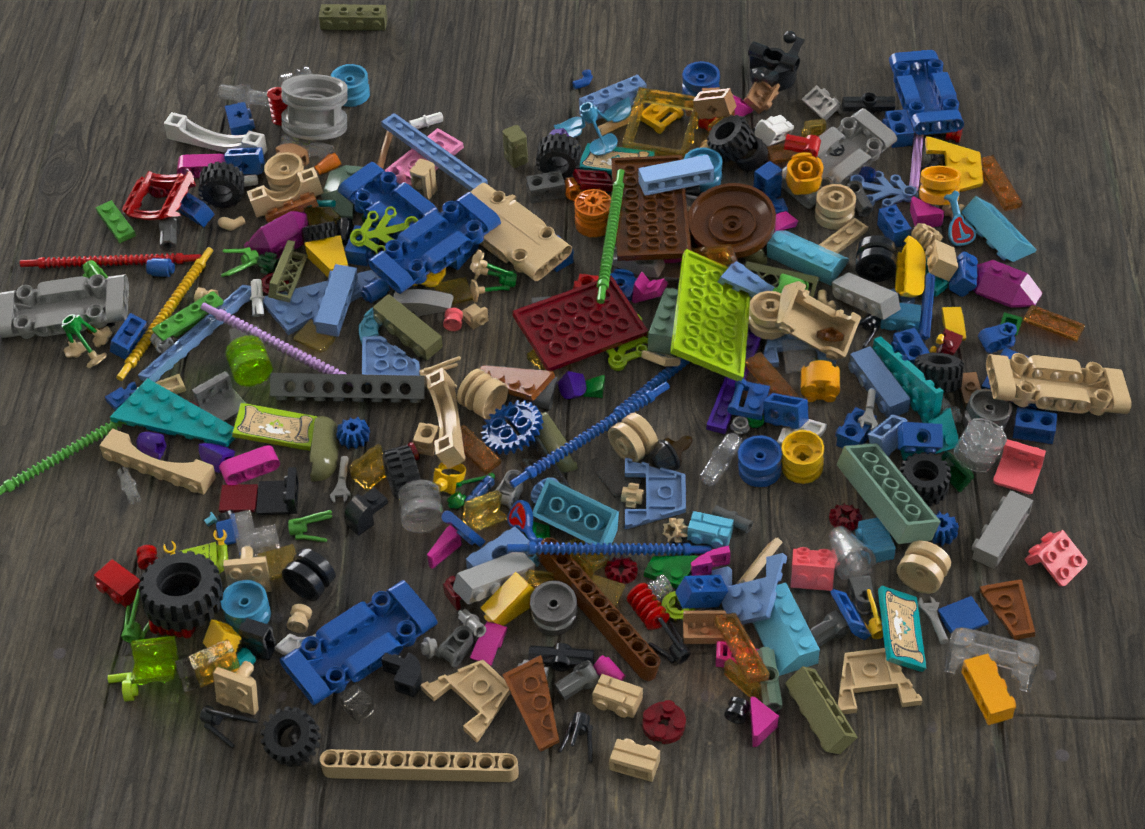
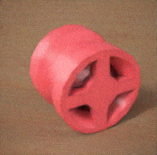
M457 308L447 309L444 313L443 326L449 331L460 330L463 312Z

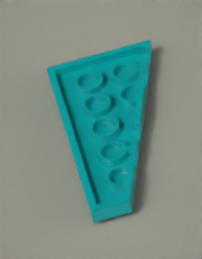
M881 336L875 338L872 349L909 396L911 407L915 412L917 411L922 423H928L931 419L940 415L943 390L933 387L934 382L932 380H925L924 374L910 361L902 360V354L899 352L894 353L893 347Z
M148 378L110 416L111 422L118 423V421H121L129 426H143L147 430L174 436L179 434L187 439L197 438L204 440L205 443L218 444L224 447H228L235 439V437H232L233 426Z

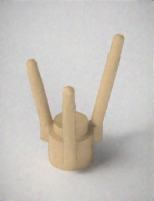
M458 356L419 370L420 376H427L441 368L448 370L457 367L458 364L454 362L460 360L461 357Z

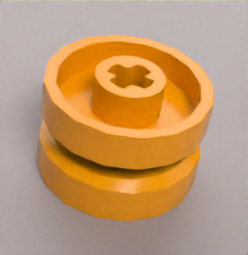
M931 166L923 169L920 178L922 184L919 192L920 199L933 205H949L950 202L944 199V196L952 194L953 191H958L960 194L958 186L961 182V173L957 169L948 166Z

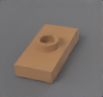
M976 372L963 373L962 387L959 390L964 407H967L972 393L981 389Z

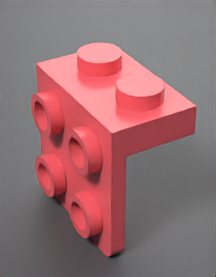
M1006 439L1002 458L994 476V484L1022 493L1032 494L1043 466L1046 451Z
M1063 530L1053 534L1049 532L1041 538L1042 542L1033 546L1028 551L1030 554L1024 560L1029 566L1041 562L1057 584L1063 587L1087 565V560Z
M806 547L793 549L790 588L833 590L835 553L828 549H819L818 551L810 550Z

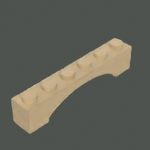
M441 368L427 375L426 380L439 422V439L434 441L436 455L449 469L464 462L465 454L454 381Z
M112 429L99 445L103 458L106 460L117 462L126 468L136 469L142 474L152 475L159 480L171 482L175 486H182L194 493L198 492L204 495L216 479L214 467L211 464L197 459L189 463H173L152 458L132 445L129 434Z

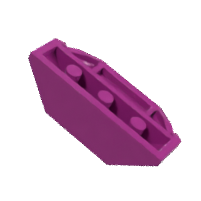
M290 211L260 227L251 239L244 244V248L250 247L251 251L256 250L259 257L262 254L265 255V252L277 254L276 259L281 257L288 240L295 241L294 250L304 245L305 241L303 227L309 226L306 213Z
M995 260L977 265V287L973 291L980 296L1008 307H1035L1042 296L1041 290L1026 272Z

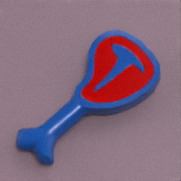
M516 501L508 513V524L524 532L530 542H535L536 544L542 542L543 539L537 538L532 530L533 513L531 506L527 501Z

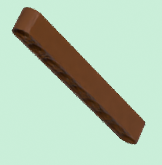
M544 538L541 544L547 542L549 545L552 542L555 545L558 541L553 538ZM543 552L540 555L538 554V560L556 581L567 584L574 591L579 608L637 675L645 681L655 679L660 665L659 656L575 560L567 553L564 555L561 553L556 555L555 552L552 555L549 552L546 555Z

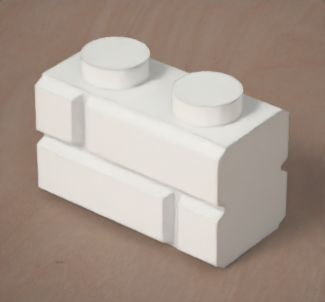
M782 115L770 116L767 120L762 119L757 123V129L754 133L756 137L762 139L763 143L770 146L785 140L786 135L791 134L794 125L789 121L786 122Z

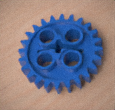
M517 400L515 404H512L510 401L507 407L502 404L501 410L496 408L495 414H489L491 419H485L487 425L482 426L484 431L481 434L485 445L493 453L497 451L500 455L504 451L505 455H508L509 451H512L515 454L516 449L519 448L522 451L524 445L530 446L529 441H536L534 436L540 435L538 430L543 429L541 424L544 421L537 406H533L532 402L527 404L526 400H524L520 404L519 400ZM505 419H507V420L510 422V424L512 425V427H513L516 431H518L519 436L514 432V430L511 428V426L506 423Z

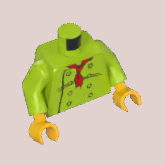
M223 530V537L217 538V531H214L213 536L218 541V545L216 542L181 550L183 553L191 551L195 555L199 553L211 559L214 565L217 566L220 574L224 571V560H228L227 544H224L227 533ZM173 541L171 543L174 548L171 551H168L164 544L163 549L165 553L175 554L176 544Z

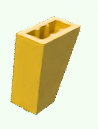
M341 236L305 242L307 258L327 277L329 272L333 271L335 264L348 266Z
M515 572L481 607L486 613L483 617L488 622L502 626L506 625L530 608V599L535 588Z

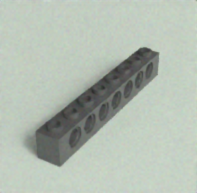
M271 373L270 396H276V400H287V396H295V400L306 401V397H314V401H326V397H333V401H345V397L352 398L354 402H364V398H371V402H383V398H391V402H402V399H410V403H421V399H426L427 380L426 376ZM291 381L296 386L293 392L287 389V385ZM308 382H313L315 385V389L311 393L306 389ZM328 382L334 385V390L331 393H328L325 389ZM348 382L353 385L351 393H347L344 390V386ZM366 383L372 385V391L369 394L363 390ZM385 383H389L392 387L389 394H385L382 390ZM405 383L411 387V391L407 395L402 392V386Z

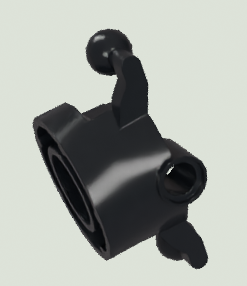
M793 31L785 32L783 35L784 42L787 44L794 43L788 53L779 48H770L753 41L748 50V55L750 56V81L753 84L754 82H766L771 87L778 83L780 85L778 91L790 88L797 78V69L800 65L798 53L805 40L796 37Z

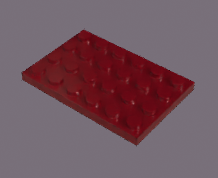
M612 275L609 279V288L606 290L603 304L597 303L599 290L597 288V280L513 310V318L547 371L559 369L647 336L648 329Z

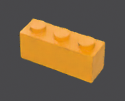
M988 653L964 660L961 672L987 725L1012 719L1016 709V702L1009 695L1005 680L1000 678L995 661L991 660Z

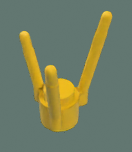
M867 589L874 618L869 620V625H866L873 639H881L884 637L882 620L878 615L871 590Z

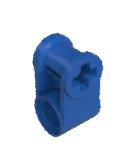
M1007 322L991 328H985L978 334V339L987 353H994L1004 348H1010L1015 344L1016 339L1014 335L1017 332V327Z

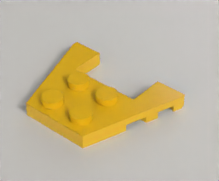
M926 136V154H944L945 165L955 168L961 173V182L958 186L961 192L983 185L980 152Z

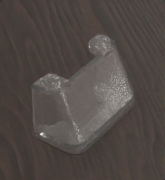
M963 627L956 628L953 631L944 668L945 672L955 674L956 669L963 665L964 660L988 653L991 660L995 661L997 666L1012 670L1010 679L1015 680L1016 678L1020 684L1019 690L1030 693L1040 652L1035 645Z

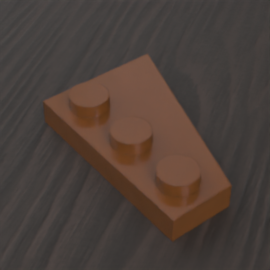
M305 192L297 200L293 201L291 199L284 202L283 206L279 208H270L265 214L267 222L270 223L290 211L304 212L310 205L313 208L319 206L314 192Z
M1022 579L979 586L981 594L1014 640L1035 637V629Z

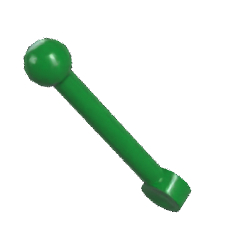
M494 473L488 474L490 477L495 479ZM485 476L457 482L456 488L461 487L463 484L482 481Z

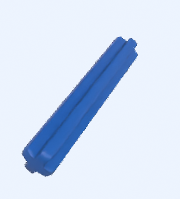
M931 273L925 275V289L922 295L919 335L923 340L930 338L935 288V275Z

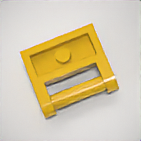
M660 97L640 112L638 119L654 128L658 134H661L669 124L677 118L680 119L684 116V112L680 107ZM670 112L672 113L669 117H667V118H666L665 120H663L661 123L659 122V120H661V119H662L664 116H666L668 113H670Z

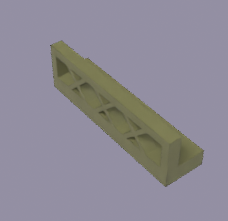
M288 240L270 281L269 298L289 303L291 301L308 257L306 254L294 252L295 241ZM292 258L299 259L302 261L294 262ZM295 269L296 272L290 273L288 270ZM290 280L292 283L285 284L284 281ZM285 290L288 293V295L280 294L278 292Z
M748 261L745 264L748 270L756 271L761 279L770 274L774 275L777 281H779L778 276L780 277L783 273L813 284L811 294H809L813 298L817 285L820 282V277Z

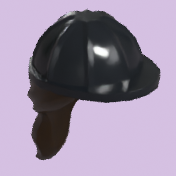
M683 436L678 441H673L667 437L664 440H659L652 453V460L655 466L659 469L662 467L673 471L678 470L682 464L681 453L689 449L693 438L691 436Z

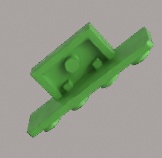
M212 291L152 328V331L162 341L171 336L176 338L194 327L208 314L201 309L203 303L217 308L224 303L223 299Z

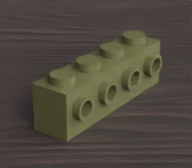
M321 4L319 12L320 29L385 30L387 24L386 5Z
M390 294L373 306L374 320L379 325L385 326L391 335H396L403 345L412 348L418 357H423L427 361L443 347L442 336Z
M802 666L785 682L790 696L796 700L801 714L807 718L810 723V729L818 736L821 741L820 745L826 752L841 754L858 738L815 669Z

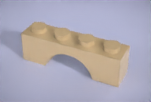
M314 167L298 172L295 182L285 190L272 191L263 185L247 191L256 217L264 216L270 208H279L288 200L293 199L294 201L299 199V196L305 192H314L315 196L324 192Z

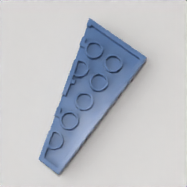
M373 270L357 273L358 281L350 303L362 297L363 286L376 279H381ZM329 281L296 288L290 303L269 298L268 295L264 296L263 306L285 332L290 335L313 323L314 315L319 312L320 299L323 300L324 287L328 285ZM286 291L280 292V294L288 295Z

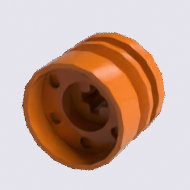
M589 189L577 195L574 202L575 227L580 234L587 237L605 235L611 203L609 194L599 189Z

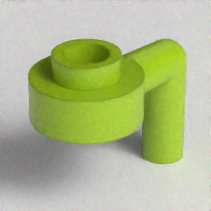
M129 672L108 675V683L122 682L124 701H134L135 696H138V685L134 683V674Z

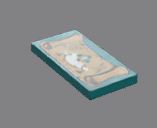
M587 143L581 157L579 169L604 171L608 175H612L611 158L655 156L654 151L616 147L610 153L597 156L590 152V143Z
M881 586L878 589L886 661L923 672L927 668L917 597Z

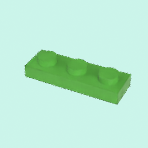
M112 200L96 207L98 215L119 243L136 236L135 231Z

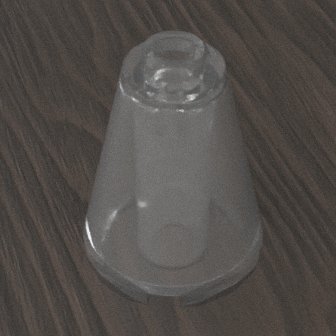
M846 527L834 528L829 534V541L838 576L844 580L849 577L869 575L872 572L873 564L876 565V556L873 551Z

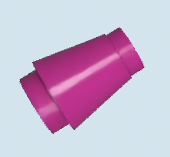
M603 655L593 666L599 676L604 674L621 681L626 676L609 657L606 658Z

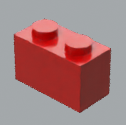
M110 560L94 574L97 589L103 594L106 592L110 595V598L116 604L120 603L127 607L134 602L137 589H139L140 579L116 561Z

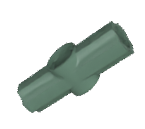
M761 647L755 651L762 703L772 711L777 712L783 708L774 649Z

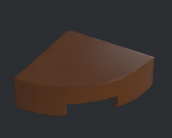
M833 327L817 331L816 337L829 342L844 341V334Z

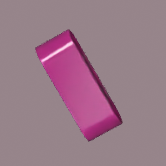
M224 154L182 155L178 160L177 174L182 173L186 175L187 171H190L193 178H200V172L203 171L205 166L208 167V164H215L218 161L219 163L225 162Z
M267 445L227 459L220 464L219 469L227 485H236L276 470L280 466V461L274 448Z

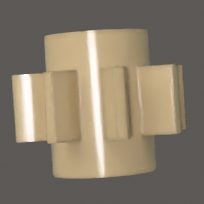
M628 484V487H623L621 502H626V507L635 508L637 504H642L644 490L639 489V484Z
M669 518L670 523L663 524L664 532L662 534L668 537V542L675 541L676 543H681L683 537H688V526L683 523L684 519L676 520V518Z

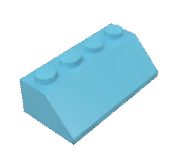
M975 196L961 212L966 217L964 220L970 226L974 225L976 228L975 232L982 238L985 237L987 239L986 243L991 248H996L998 250L997 255L1003 260L1008 259L1014 262L1037 250L994 205Z
M786 230L776 231L767 243V257L804 274L820 277L821 282L830 286L832 285L831 282L838 277L849 262V258Z
M550 478L546 479L532 512L534 517L589 544L593 542L594 545L598 542L600 545L602 543H606V545L608 543L612 544L618 529V511Z
M786 582L776 586L775 592L777 595L770 619L752 622L763 646L774 649L779 676L799 670L802 666L809 667L818 664L820 651Z

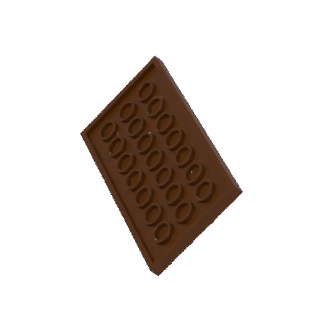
M682 155L611 158L612 184L616 181L617 171L619 169L624 170V190L616 233L617 261L682 259L686 249L691 251L685 188L644 196L639 184L638 168L682 160Z

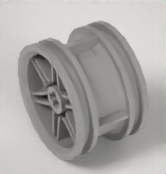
M307 74L288 78L282 83V101L288 105V108L282 112V129L285 133L300 139L327 140L341 136L346 132L347 114L341 109V106L347 102L348 87L345 82L327 75Z

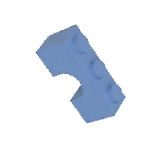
M514 526L510 530L504 531L495 540L489 541L477 552L471 553L466 558L467 569L512 553L507 552V544H528L530 541Z

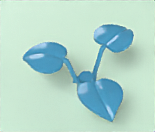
M627 97L614 104L604 114L597 107H594L591 102H585L580 106L581 117H573L561 124L554 125L555 129L564 128L569 136L576 138L582 133L585 121L592 123L599 138L590 144V152L597 156L605 155L616 148L618 141L612 133L602 136L595 122L599 114L606 121L612 120L614 123L625 120L631 114L630 98Z

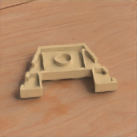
M885 648L845 653L838 698V707L843 714L857 713L854 693L897 688L902 707L921 705L922 698L915 692L910 680L906 679L901 671L902 668L897 664L886 661Z
M484 660L462 667L454 674L442 675L438 677V680L431 683L427 681L421 684V690L433 701L437 700L449 689H453L478 713L463 725L464 731L476 743L481 739L511 693L504 678Z

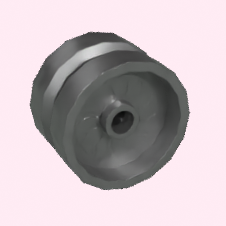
M991 389L977 390L972 393L962 417L963 425L967 431L979 438H997L1003 434L1012 412V404L1010 401L993 399Z
M548 581L535 588L530 599L531 617L534 626L540 632L554 636L564 634L572 629L577 621L578 613L577 599L574 591L567 584L560 581Z

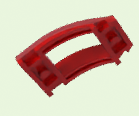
M148 171L145 178L141 177L136 181L122 208L123 212L128 217L143 220H160L181 216L176 211L181 207L183 197L188 193V188L196 187L192 173L187 171L186 175L182 173L162 175ZM149 186L171 190L161 210H139L143 197L149 192Z

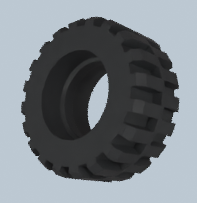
M177 551L176 554L172 555L168 553L164 555V558L154 560L153 565H149L140 578L139 592L146 617L157 627L162 626L164 630L170 631V629H174L175 632H181L183 629L190 631L193 630V627H201L205 625L206 621L215 617L214 613L217 614L221 608L223 588L219 570L211 559L206 558L202 554L198 553L195 555L191 551H187V553ZM178 587H196L194 591L183 596L167 595L171 590Z

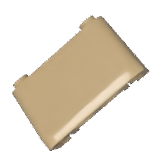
M800 281L784 286L776 324L779 331L791 334L823 352L831 360L845 358L861 316L854 312L851 313V316L843 314V310L836 311L809 296L810 291L805 290L806 285ZM833 327L844 334V341L829 342L816 337L817 331Z

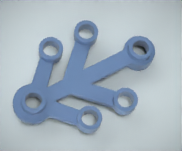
M875 171L873 173V181L881 185L864 182V178L861 175H853L850 178V182H861L863 189L878 192L873 195H866L872 206L875 205V201L890 195L896 196L891 199H884L882 201V208L902 201L911 202L913 196L918 198L917 189L914 186H906L899 175H892L889 183L884 177L883 172Z

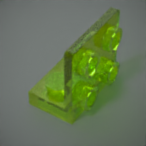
M175 636L133 640L131 642L134 667L130 679L131 684L144 685L155 681L167 682L175 678L179 659Z

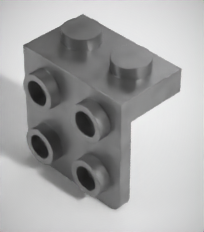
M226 371L192 389L196 404L201 409L224 422L238 415L240 403L246 404L232 388L230 376Z

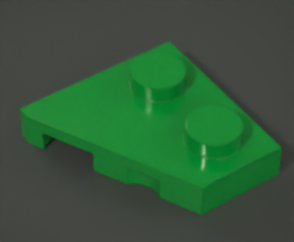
M653 556L644 571V577L677 589L683 578L691 575V562L698 558V556Z

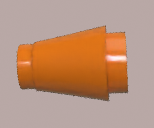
M329 153L314 168L321 175L339 168L338 166L341 165V161L336 153Z
M568 177L565 180L566 197L571 201H575V198L583 192V189H580V185L577 184L573 177Z

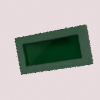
M945 451L941 456V461L945 460L948 463L947 466L950 467V483L959 492H962L974 478L972 470L966 463L950 452Z

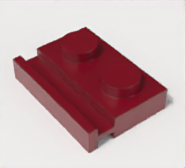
M574 169L573 177L577 184L580 185V189H599L612 192L613 184H611L612 180L607 172Z

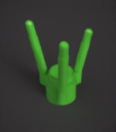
M250 247L244 249H223V253H244V255L241 256L242 265L222 273L221 276H230L247 267L256 265L259 254L256 250L251 251Z
M89 260L83 265L85 272L83 277L90 279L95 274H101L105 279L108 278L95 261Z
M323 511L289 520L290 536L295 535L296 540L306 539L327 542L326 538L303 535V533L307 532L308 523L331 519L332 515L329 514L332 511Z
M137 589L131 617V607L129 605L126 607L124 629L121 635L125 642L131 644L138 643L139 639L144 640L150 628L149 621L143 630L139 623L134 622L140 600L139 589Z

